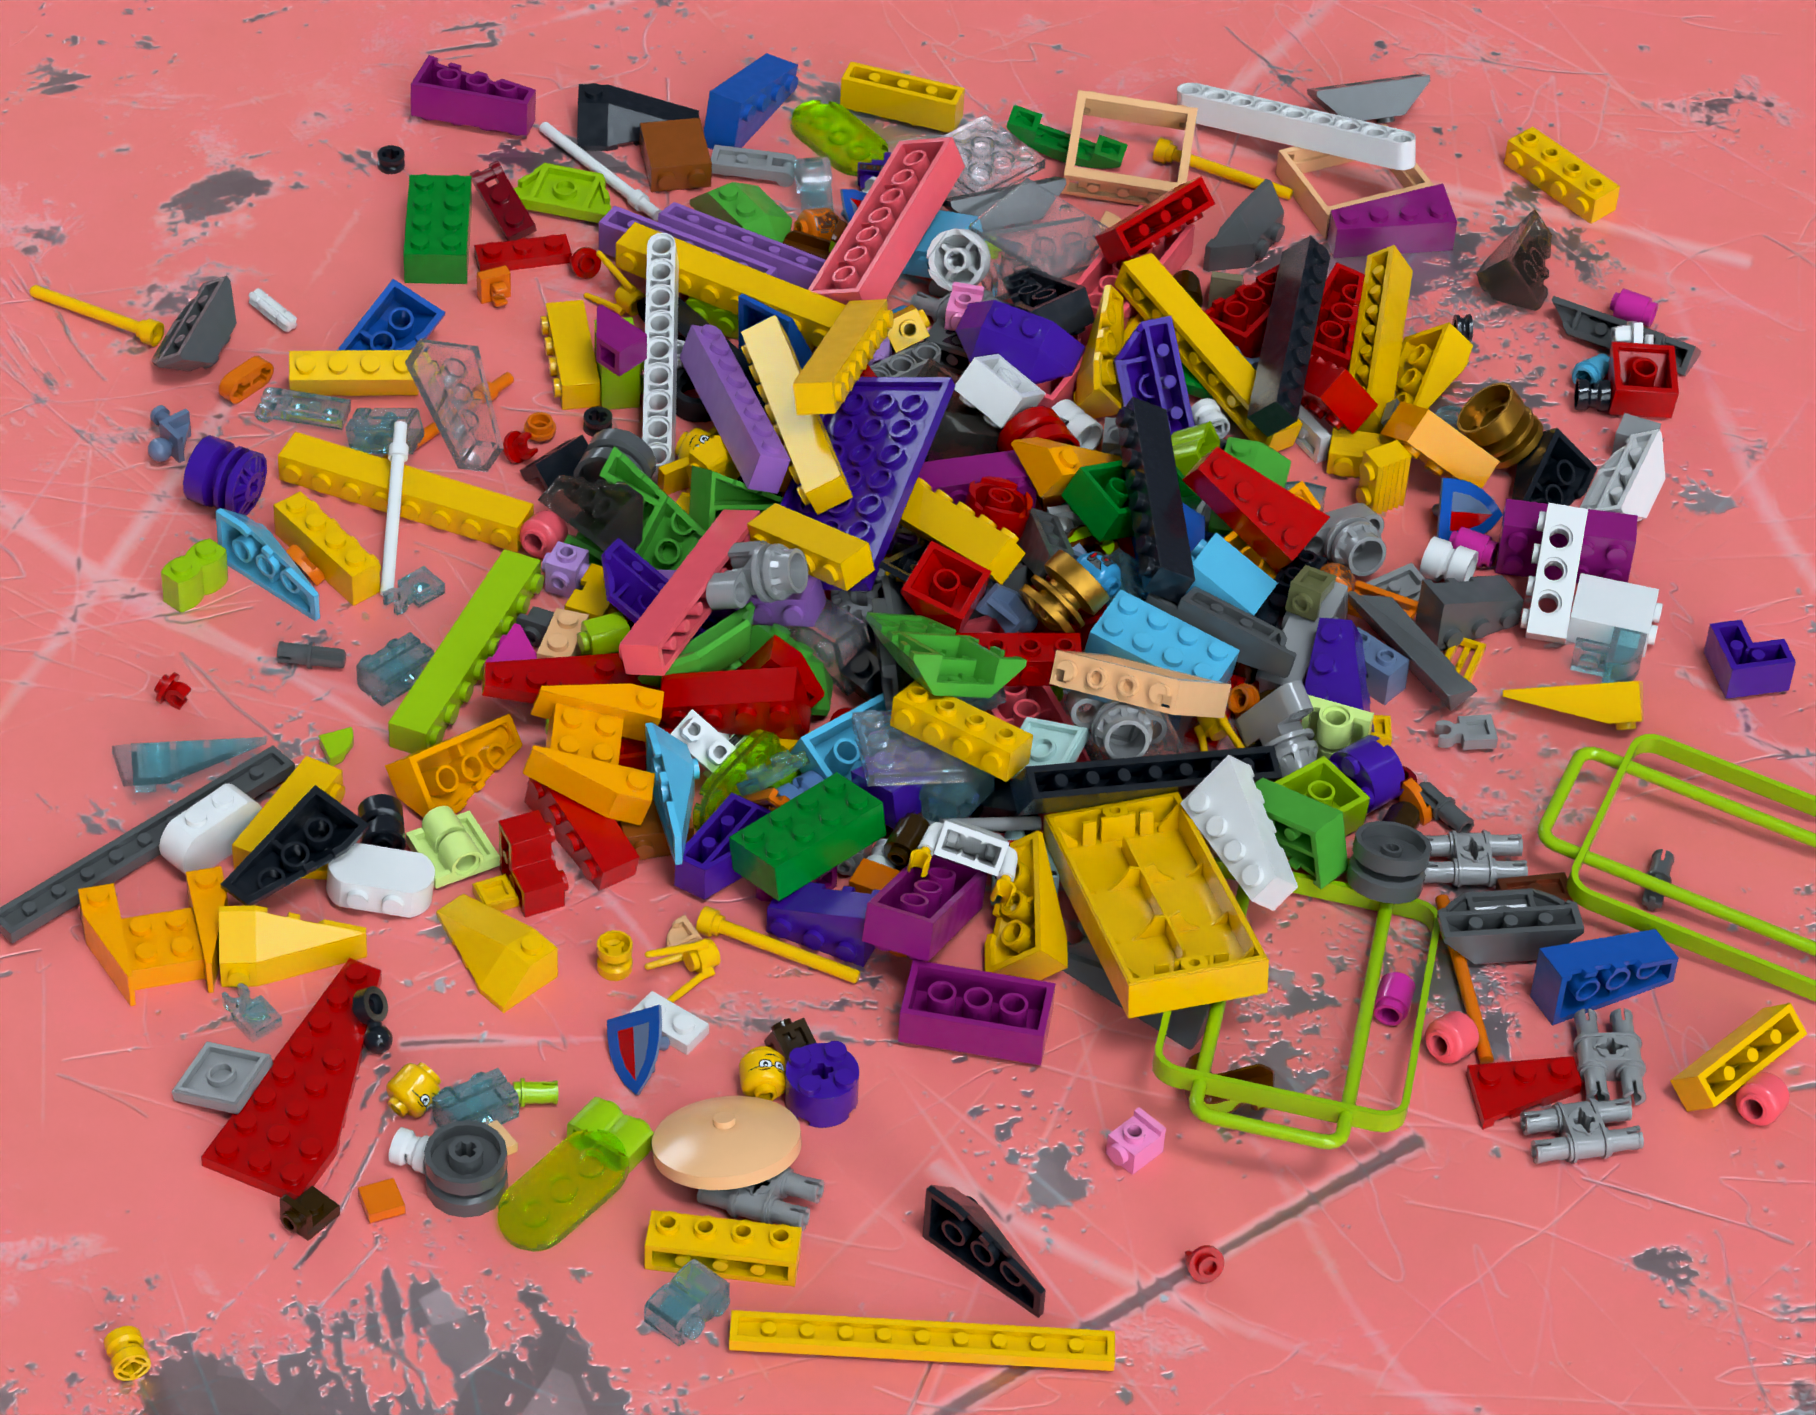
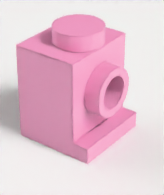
M953 282L952 292L945 313L944 330L956 331L968 304L984 301L985 287Z
M1139 1107L1134 1111V1116L1108 1134L1106 1154L1114 1164L1122 1166L1133 1175L1163 1152L1166 1128Z

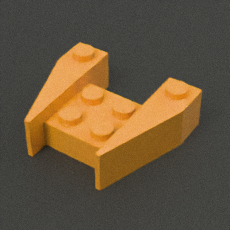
M631 683L541 686L532 707L531 715L549 719L546 747L533 745L523 769V774L606 818L641 826L652 802L655 773L618 765L621 738L626 737L646 742L645 723L652 722L658 726L662 715L664 691Z
M221 866L186 872L190 908L121 919L114 883L78 889L86 944L130 1006L136 1005L134 990L205 979L208 993L214 992L220 966L219 906H228L227 892L220 885L224 881Z

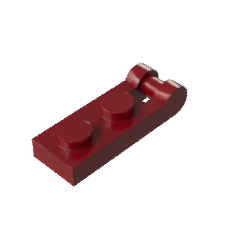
M498 160L490 163L489 168L481 172L476 170L470 173L476 190L507 241L518 240L537 231L534 221L505 175ZM495 179L497 184L488 188L486 182Z

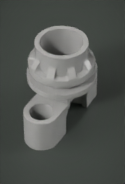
M1356 503L1326 512L1325 514L1330 516L1329 520L1305 546L1304 550L1313 551L1320 556L1325 555L1329 563L1342 564L1358 576H1368L1376 572L1386 557V546L1381 538V533L1384 529L1383 518L1364 503Z
M764 540L736 542L728 551L733 569L726 570L724 573L713 574L706 587V599L712 610L743 608L752 595H757L764 603L784 601L792 594L802 593L805 590L808 582L806 557L800 549H789L780 543L770 544Z
M1295 680L1278 687L1234 721L1245 748L1274 745L1283 777L1317 760L1318 745L1315 740H1312L1315 734L1310 728L1303 729L1300 722L1301 719L1314 710L1302 680Z
M1072 690L1067 696L1066 705L1073 722L1077 726L1091 729L1095 744L1110 759L1142 757L1147 752L1150 744L1160 742L1167 733L1166 722L1159 711ZM1082 704H1092L1091 708L1085 712L1077 711L1078 707ZM1151 720L1157 721L1156 724H1155L1153 727H1152V721H1151Z

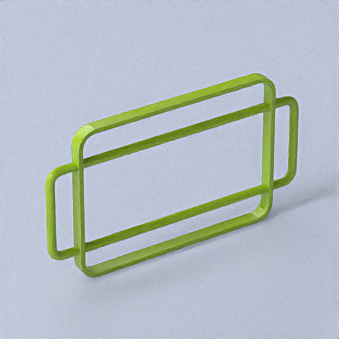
M1644 734L1636 737L1630 744L1624 757L1597 747H1584L1577 750L1571 757L1542 816L1537 831L1539 839L1545 847L1575 860L1567 882L1569 896L1574 902H1577L1578 905L1587 910L1639 931L1656 929L1662 938L1671 944L1816 1002V980L1595 892L1586 887L1578 876L1582 865L1586 864L1816 957V942L1589 851L1626 773L1816 848V833L1632 761L1635 756L1641 753H1653L1814 817H1816V796L1657 734ZM1593 760L1615 768L1618 771L1582 847L1555 837L1552 834V828L1584 762Z
M1220 857L1214 858L1224 878L1236 880ZM1293 872L1298 888L1292 893L1378 911L1341 1102L1210 1073L1226 1001L1211 1003L1196 1070L1172 1064L1163 1055L1164 1042L1172 1011L1163 1012L1152 1060V1071L1163 1083L1175 1088L1191 1091L1189 1109L1202 1122L1330 1150L1339 1148L1347 1142L1351 1133V1127L1375 1132H1389L1401 1127L1406 1119L1440 933L1437 919L1438 910L1430 903L1418 898L1411 902L1400 904L1372 900L1357 893L1348 883L1335 880L1320 889L1313 884L1315 878L1312 875ZM1238 885L1236 900L1246 917L1250 899L1241 886ZM1393 914L1422 922L1430 930L1431 937L1402 1101L1399 1107L1384 1111L1358 1106L1356 1101L1389 926ZM1206 1094L1337 1123L1335 1133L1321 1134L1213 1110L1206 1107L1203 1102Z

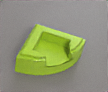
M352 727L319 735V745L329 765L335 766L345 759V755L353 748L354 736Z

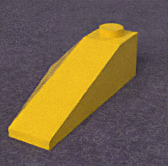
M1111 284L1104 287L1078 372L1077 390L1074 391L1073 395L1074 403L1084 410L1085 414L1090 415L1094 419L1116 415L1122 408L1113 360L1124 345L1123 296Z
M1037 830L1010 843V847L1015 849L1018 855L1013 882L1016 886V891L1008 906H1005L1006 900L1003 897L1001 903H995L992 913L997 917L992 934H987L985 941L986 972L1042 980L1068 968L1065 926L1043 833Z

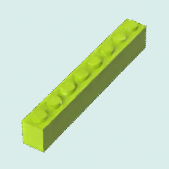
M506 549L502 551L389 720V747L412 754L443 740L445 730L449 724L453 725L462 704L470 700L475 684L478 680H483L484 664L489 656L493 657L497 651L502 635L508 634L520 613H527L534 594H539L542 590L544 575H541V560Z

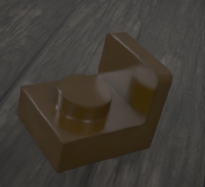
M787 1018L771 1027L772 1032L764 1040L766 1046L771 1047L774 1045L776 1051L784 1056L786 1064L789 1054L793 1049L816 1043L805 1018L795 1022Z
M311 1186L295 1200L286 1194L279 1199L280 1220L283 1226L291 1233H298L307 1241L340 1215V1205L314 1186Z

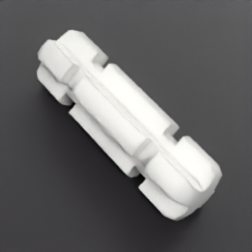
M257 288L254 292L249 293V303L284 332H290L297 327V317L287 311L286 308L271 296H268L262 289Z

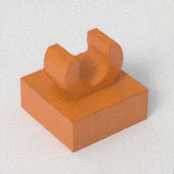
M506 265L477 272V297L481 304L493 302L495 307L508 304L506 298L511 297V273Z

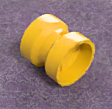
M608 931L600 935L597 940V971L604 979L619 981L628 977L632 972L633 958L631 955L633 941L625 932Z
M122 1326L108 1333L103 1344L108 1357L111 1358L110 1364L114 1376L122 1381H131L145 1375L151 1367V1361L147 1350L143 1348L144 1340L140 1330L134 1326Z

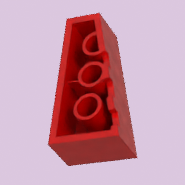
M1336 262L1325 282L1311 354L1313 356L1315 354L1320 356L1326 363L1327 361L1333 362L1338 369L1341 366L1347 370L1351 358L1365 274Z
M797 667L676 673L662 676L660 691H664L661 717L666 728L675 729L693 709L720 733L799 740L800 737L809 733L812 707Z

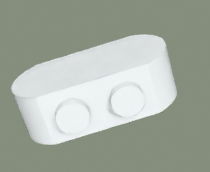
M224 784L168 823L160 839V854L185 875L187 871L212 868L233 854L232 844L260 812L262 807L235 785Z
M355 843L347 853L328 863L326 891L329 898L339 907L412 918L425 912L431 905L435 869L430 859L422 853Z

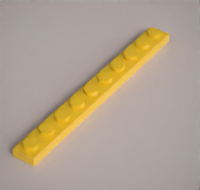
M731 1310L729 1350L1114 1371L1115 1331Z

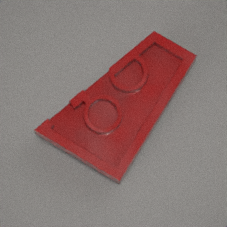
M1574 1056L1468 1065L1466 1071L1482 1130L1494 1126V1121L1506 1116L1510 1119L1518 1117L1523 1110L1535 1105L1544 1107L1579 1094L1582 1087Z

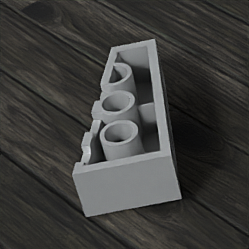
M1335 582L1334 588L1322 601L1319 617L1315 621L1286 611L1281 625L1282 631L1287 637L1285 646L1288 650L1295 652L1297 656L1287 678L1258 669L1256 681L1259 682V693L1278 688L1295 680H1302L1305 686L1319 618L1347 620V585Z

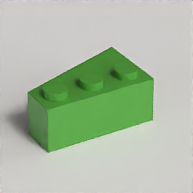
M692 465L689 516L705 531L709 529L723 509L758 510L762 513L774 503L780 505L783 497L769 492L747 489L745 483Z
M1263 777L1255 783L1256 788L1261 790L1265 801L1263 806L1267 816L1273 821L1277 832L1274 834L1278 844L1284 849L1286 856L1290 858L1288 862L1295 870L1300 867L1315 878L1313 884L1320 889L1324 888L1348 869L1343 811Z

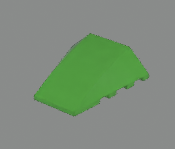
M614 446L599 476L606 479L577 535L568 534L564 543L589 550V564L593 563L603 566L601 555L617 538H620L656 570H677L706 531L624 453Z
M867 612V622L896 662L917 683L935 696L991 698L1026 667V659L1019 656L1004 657L1005 650L995 646H990V650L978 644L979 639L970 635H955V629L925 616Z

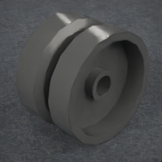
M618 428L603 429L594 434L574 470V484L579 494L588 503L593 505L606 480L599 476L614 446L624 453L650 479L652 478L656 470V458L652 449L642 438L630 431Z
M1375 821L1360 826L1355 834L1352 847L1353 855L1347 869L1346 878L1348 884L1357 893L1383 903L1400 904L1417 899L1423 890L1426 877L1425 870L1432 851L1429 839L1416 829L1396 822Z
M471 1120L456 1121L438 1128L428 1138L424 1150L425 1184L427 1196L437 1209L448 1215L466 1218L481 1216L495 1209L502 1202L508 1188L507 1148L505 1140L496 1129L482 1122Z

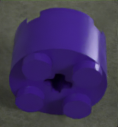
M1368 735L1335 752L1329 759L1370 797L1367 814L1399 797L1404 790L1400 789V782L1405 780L1403 766L1395 751L1389 745L1383 747L1377 742L1380 738L1374 735Z
M839 1041L814 1043L793 1049L789 1054L785 1071L784 1100L786 1108L795 1115L797 1120L799 1116L809 1121V1126L817 1128L833 1127L845 1122L849 1118V1113L854 1108L856 1109L858 1104L859 1066L854 1056L847 1051L845 1044Z

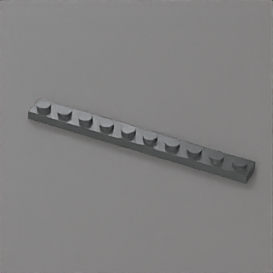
M272 745L0 907V933L13 944L78 905V889L112 884L161 855L159 850L160 839L168 823L222 785L233 784L254 799L287 779L295 770V763Z

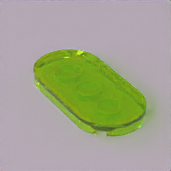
M811 100L802 103L793 112L791 119L793 134L828 164L843 174L857 176L858 162L872 163V159L884 160V153L888 152V144L882 137L836 102L828 101V104H821V100Z
M764 730L754 731L707 778L699 793L703 795L701 804L696 803L693 809V825L696 832L731 792L741 796L742 794L760 791L765 777L776 772L781 755V744L776 734Z
M587 1129L577 1131L565 1138L511 1185L500 1198L497 1217L499 1228L504 1238L514 1247L532 1252L549 1249L561 1242L611 1198L625 1183L629 1172V1160L623 1143L614 1134L599 1129L589 1132Z

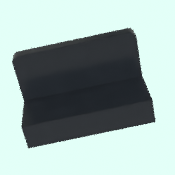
M583 434L569 439L522 468L520 472L525 481L539 477L551 499L556 498L575 486L574 470L582 458L588 443Z

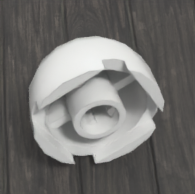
M954 228L941 232L931 241L927 250L926 259H929L928 264L930 267L928 271L936 284L948 291H952L953 282L978 285L986 277L990 269L991 254L988 245L980 235L968 229Z

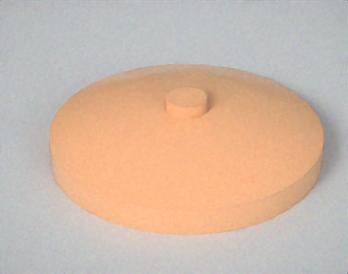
M751 1096L715 1097L689 1104L667 1116L657 1126L652 1136L653 1160L657 1169L665 1177L678 1184L704 1190L737 1189L769 1180L782 1173L796 1160L802 1145L800 1124L790 1110L776 1102Z

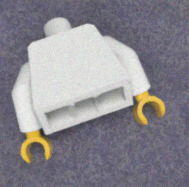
M957 819L945 820V823H932L926 830L918 849L911 852L907 871L910 872L912 867L922 868L921 877H926L931 856L935 854L997 876L998 880L989 896L990 900L994 902L997 895L1006 900L1005 906H1008L1016 891V886L1013 882L1018 861L1017 852L1009 846V842L1000 834Z

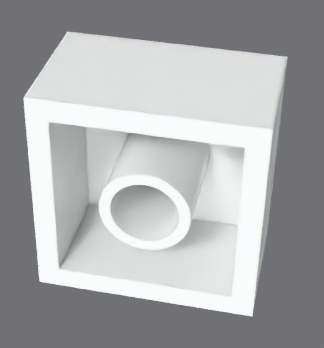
M999 354L974 357L955 384L954 389L960 394L959 398L964 404L980 410L984 414V420L995 428H1004L1007 422L1018 413L1030 407H1037L1046 394Z

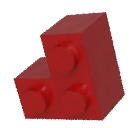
M539 810L498 821L499 870L502 875H507L519 898V908L524 917L565 906V891L569 889L565 872L563 870L558 871L556 867L555 856L551 848V843L555 842V832L552 824L544 821Z

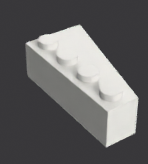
M1228 755L1180 804L1249 899L1274 911L1298 888L1284 849L1279 846L1274 834L1277 832L1274 823L1268 818L1263 806L1265 801L1261 790H1258L1254 783L1253 777L1255 775L1251 765Z

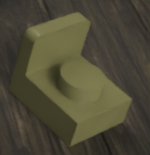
M1305 565L1290 583L1285 607L1286 611L1315 621L1319 617L1322 601L1334 588L1336 576Z

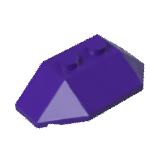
M997 300L969 303L956 328V334L970 363L974 357L999 354L1034 384L1052 381L1062 376L1063 378L1072 376L1085 350L1083 344L1054 321Z
M1172 316L1139 322L1113 360L1122 407H1125L1133 396L1166 409L1171 435L1175 431L1195 426Z
M617 538L601 555L606 598L626 617L636 623L669 580L620 538ZM709 615L691 640L719 622Z

